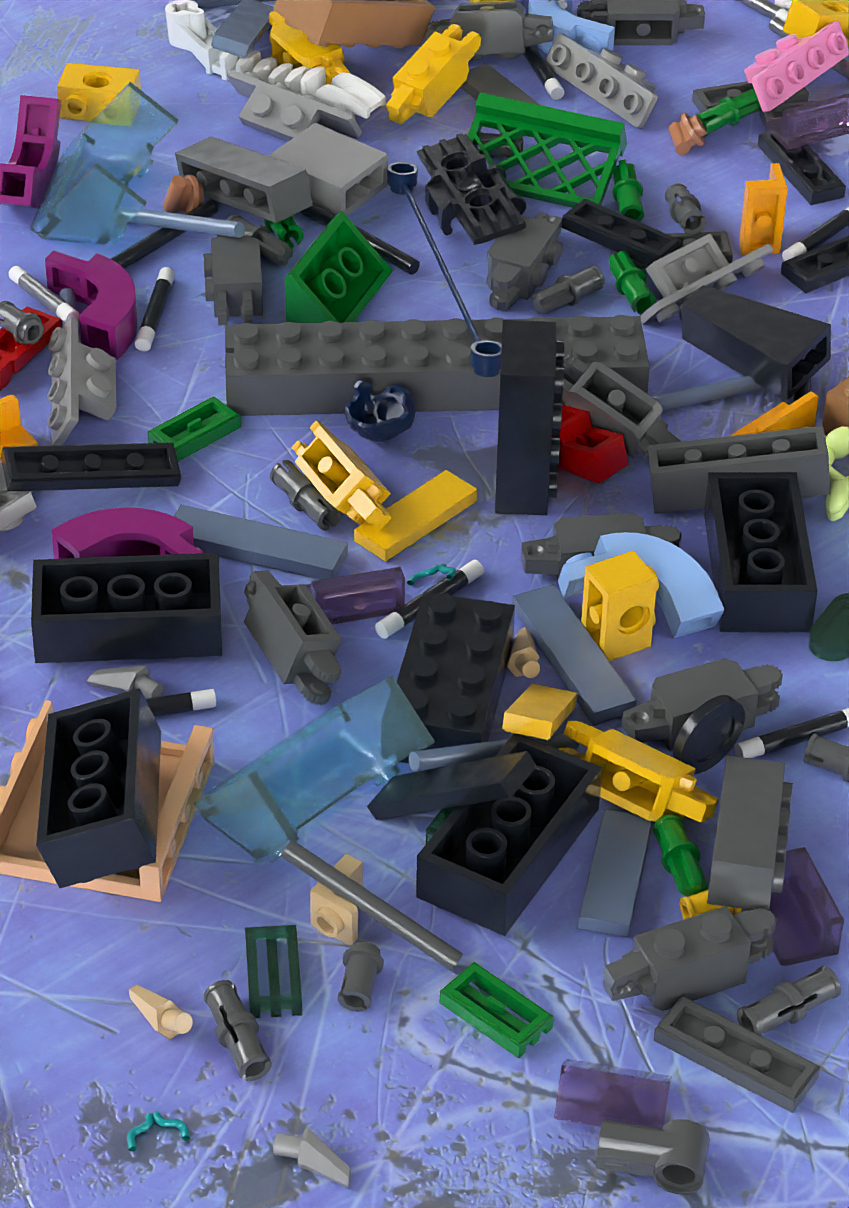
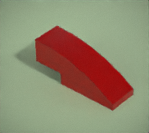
M562 405L561 430L559 431V436H552L560 438L558 467L581 478L600 484L629 465L623 434L592 427L589 411Z

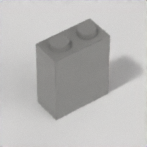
M317 123L312 124L268 155L269 157L306 169L311 182L310 193L312 202L334 214L343 211L348 216L388 186L387 153Z

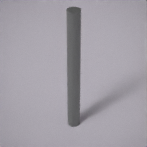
M291 839L280 856L343 899L356 905L358 909L452 971L462 957L463 953Z

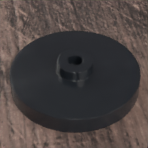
M729 695L716 696L706 701L691 714L679 731L673 748V758L696 768L694 774L705 772L715 766L729 753L742 732L745 723L744 707Z

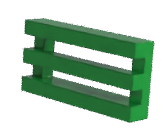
M213 396L149 430L148 443L173 442L177 460L180 461L241 428V415Z
M475 962L440 990L439 1003L517 1058L526 1053L527 1044L533 1046L539 1041L541 1032L547 1034L553 1029V1015ZM470 982L473 983L474 985H476L478 988H480L481 990H483L484 992H486V993L489 994L490 996H489V997H486L485 995H483L482 993H480L478 990H476L475 988H473L472 986H470L469 983H470ZM505 1006L513 1012H515L516 1014H518L526 1021H528L529 1024H525L517 1017L506 1011Z

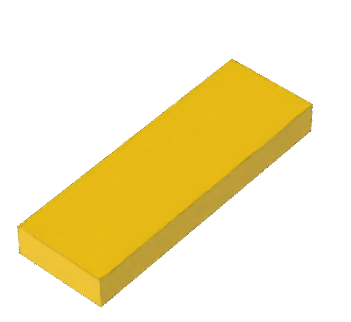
M445 470L386 508L392 519L381 531L374 524H370L367 521L354 529V542L386 562L477 502L478 489Z
M531 684L505 711L502 729H505L504 731L548 740L575 709L578 693Z

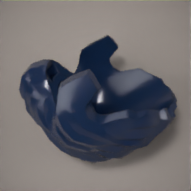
M361 380L355 383L354 397L352 401L346 403L344 413L350 428L358 432L359 436L380 443L390 440L411 428L415 418L416 407L413 395L404 385L388 386L382 393L373 395L370 391L371 383Z

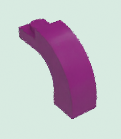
M20 95L13 153L8 164L0 163V205L39 208L44 204L53 184L61 142L57 140L61 101L59 99Z
M53 250L45 258L47 288L57 295L65 288L74 290L76 301L88 305L79 315L81 343L91 348H99L118 360L133 343L138 328L135 285L131 276L121 265L98 253L89 261H85Z
M144 508L98 510L75 517L51 530L54 559L204 553L200 548L194 547L192 526L172 515Z

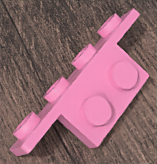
M838 21L831 22L812 36L797 38L796 34L788 35L776 41V48L757 54L755 56L756 62L744 69V73L748 83H752L762 111L768 112L849 55L847 41Z

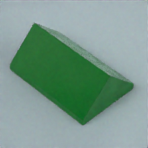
M343 211L335 215L285 277L286 322H354L393 272Z

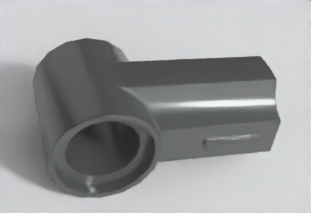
M604 1119L599 1135L596 1168L654 1177V1181L660 1188L674 1194L687 1195L695 1193L701 1188L704 1180L710 1142L709 1133L697 1122L684 1119L669 1121L663 1125L662 1129Z

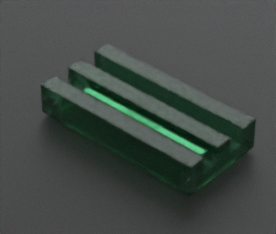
M296 925L245 927L250 1013L255 1018H261L260 1011H271V1017H282L281 1010L292 1009V1016H303ZM278 938H286L290 995H280L276 940ZM266 939L270 996L259 995L256 940Z

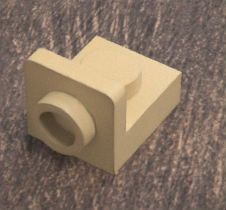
M345 854L333 867L363 886V862ZM318 882L310 890L311 925L316 927L325 936L334 937L351 946L358 939L357 906Z

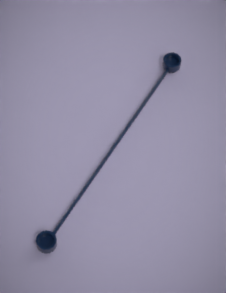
M408 162L392 163L387 167V184L393 193L406 194L475 341L471 345L470 365L474 368L475 374L482 377H494L499 374L501 369L502 344L491 340L481 341L411 193L413 187L417 185V166Z

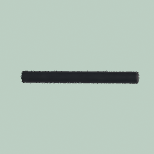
M209 199L185 215L209 218L218 212V207L213 200ZM162 227L112 257L111 260L125 269L186 231Z
M312 202V206L300 211L303 215L325 227L336 215ZM356 226L384 260L411 275L418 271L420 266L418 260Z

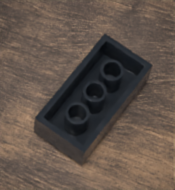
M503 320L495 513L547 515L548 498H557L558 472H550V470H557V465L559 464L560 438L552 436H559V431L561 430L562 403L554 402H561L563 394L564 340H556V322Z
M708 472L704 519L713 584L724 607V612L719 620L720 632H812L818 590L797 472Z
M218 553L33 560L31 627L35 663L222 656Z
M423 592L385 718V760L409 764V755L413 751L488 742L513 644L515 605Z
M140 688L48 714L36 846L59 888L78 883H87L100 877L138 869L144 865L156 862L161 729Z
M516 733L510 737L495 757L527 751L536 764L533 772L511 798L455 807L417 855L416 898L503 936L508 933L599 810L602 767Z

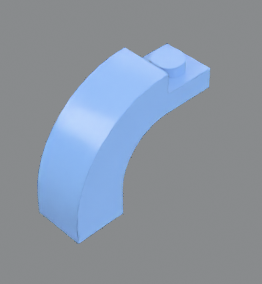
M528 0V14L552 16L553 40L536 44L546 54L549 53L558 33L567 35L586 49L600 53L603 48L613 51L615 27L573 15L572 0H565L568 7L563 10L556 0L551 2L548 0Z
M622 532L600 536L594 552L595 556H592L591 553H581L571 557L563 565L557 581L563 598L582 593L584 589L585 566L634 550L646 565L651 566L657 574L659 589L656 592L655 600L664 612L673 638L717 626L724 612L718 592L701 565L681 548L661 538L647 534Z

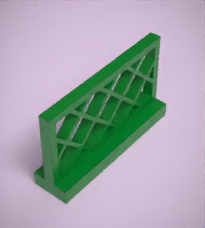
M479 93L475 103L476 115L467 136L473 145L478 147L476 149L479 154L484 155L488 165L494 164L488 153L507 144L514 156L497 165H500L505 171L519 164L526 175L514 182L506 180L515 194L572 208L583 199L602 205L619 156L623 157L627 146L624 123ZM482 126L496 129L501 134L500 137L484 145L479 139ZM522 136L533 137L537 144L520 153L512 142ZM560 143L570 145L573 152L556 161L548 150ZM596 151L609 154L606 162L594 168H591L585 159V156ZM543 152L550 164L531 173L525 160ZM579 160L586 172L567 180L561 168ZM555 172L562 183L549 190L540 188L537 180ZM592 180L597 188L593 199L577 196L573 188Z

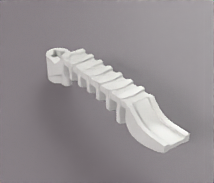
M175 0L168 3L165 7L169 43L172 46L191 51L206 68V74L216 73L222 76V80L228 81L227 75L230 70L243 74L245 71H249L259 76L264 82L272 85L276 82L282 83L296 94L305 96V94L314 95L326 105L334 108L337 105L344 106L354 114L365 119L369 118L370 113L376 108L386 105L384 94L366 81L350 73H339L332 79L331 85H326L324 67H315L309 70V67L302 66L293 70V64L290 63L277 66V58L269 57L261 60L260 51H251L247 57L242 58L215 49L211 46L214 33L218 29L205 18L204 10L198 8L196 2L192 0Z

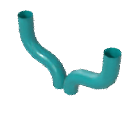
M444 563L441 565L436 564L428 570L412 575L407 584L412 586L418 579L434 575L438 571L447 574V580H452L456 575V569L447 567Z
M157 1111L153 1114L147 1113L145 1115V1122L133 1127L129 1131L127 1144L129 1151H136V1135L151 1128L153 1118L160 1126L177 1127L180 1129L183 1141L189 1140L190 1134L187 1125L183 1121L165 1119Z

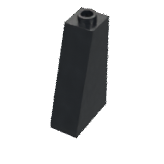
M704 285L681 304L679 317L682 321L683 340L743 376H750L755 383L780 398L790 399L831 359V324Z

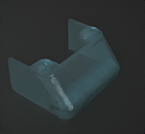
M129 82L63 152L31 223L30 230L42 239L96 245H105L109 241L113 244L116 243L125 233L128 227L127 223L146 205L144 199L127 187L129 181L135 175L139 178L143 177L153 163L150 155L154 146L177 124L178 119L133 83Z
M390 676L320 714L202 795L193 804L205 821L258 860L267 856L269 861L273 862L281 857V853L291 839L295 842L299 840L297 836L299 833L298 829L360 785L370 780H373L376 786L385 783L401 771L397 765L398 762L408 757L411 752L427 748L435 741L394 677Z

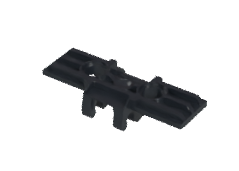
M456 134L455 138L447 141L445 139L439 140L438 144L432 146L425 145L422 146L421 150L417 151L419 159L431 176L430 181L425 185V202L431 214H438V224L444 235L452 233L451 221L455 217H457L474 245L482 244L526 228V223L521 216L526 210V202L521 195L514 193L506 181V173L500 165L492 164L487 166L484 155L479 154L467 134Z

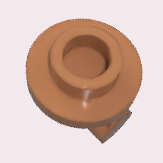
M686 112L680 115V122H673L668 128L675 150L679 155L687 154L691 147L696 144L699 147L705 144L703 136L708 133L696 114L690 117Z
M186 175L185 177L173 176L162 206L163 210L170 213H176L177 211H185L187 213L204 202L203 185L198 183L194 175Z

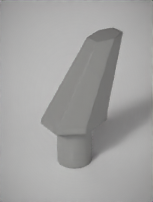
M144 665L99 669L91 674L86 681L89 686L118 694L140 688L144 697L154 698L160 697L163 692V686L149 678L151 673Z
M305 1128L302 1137L283 1133L276 1134L273 1145L274 1155L298 1159L300 1169L308 1170L350 1189V1167L309 1128Z

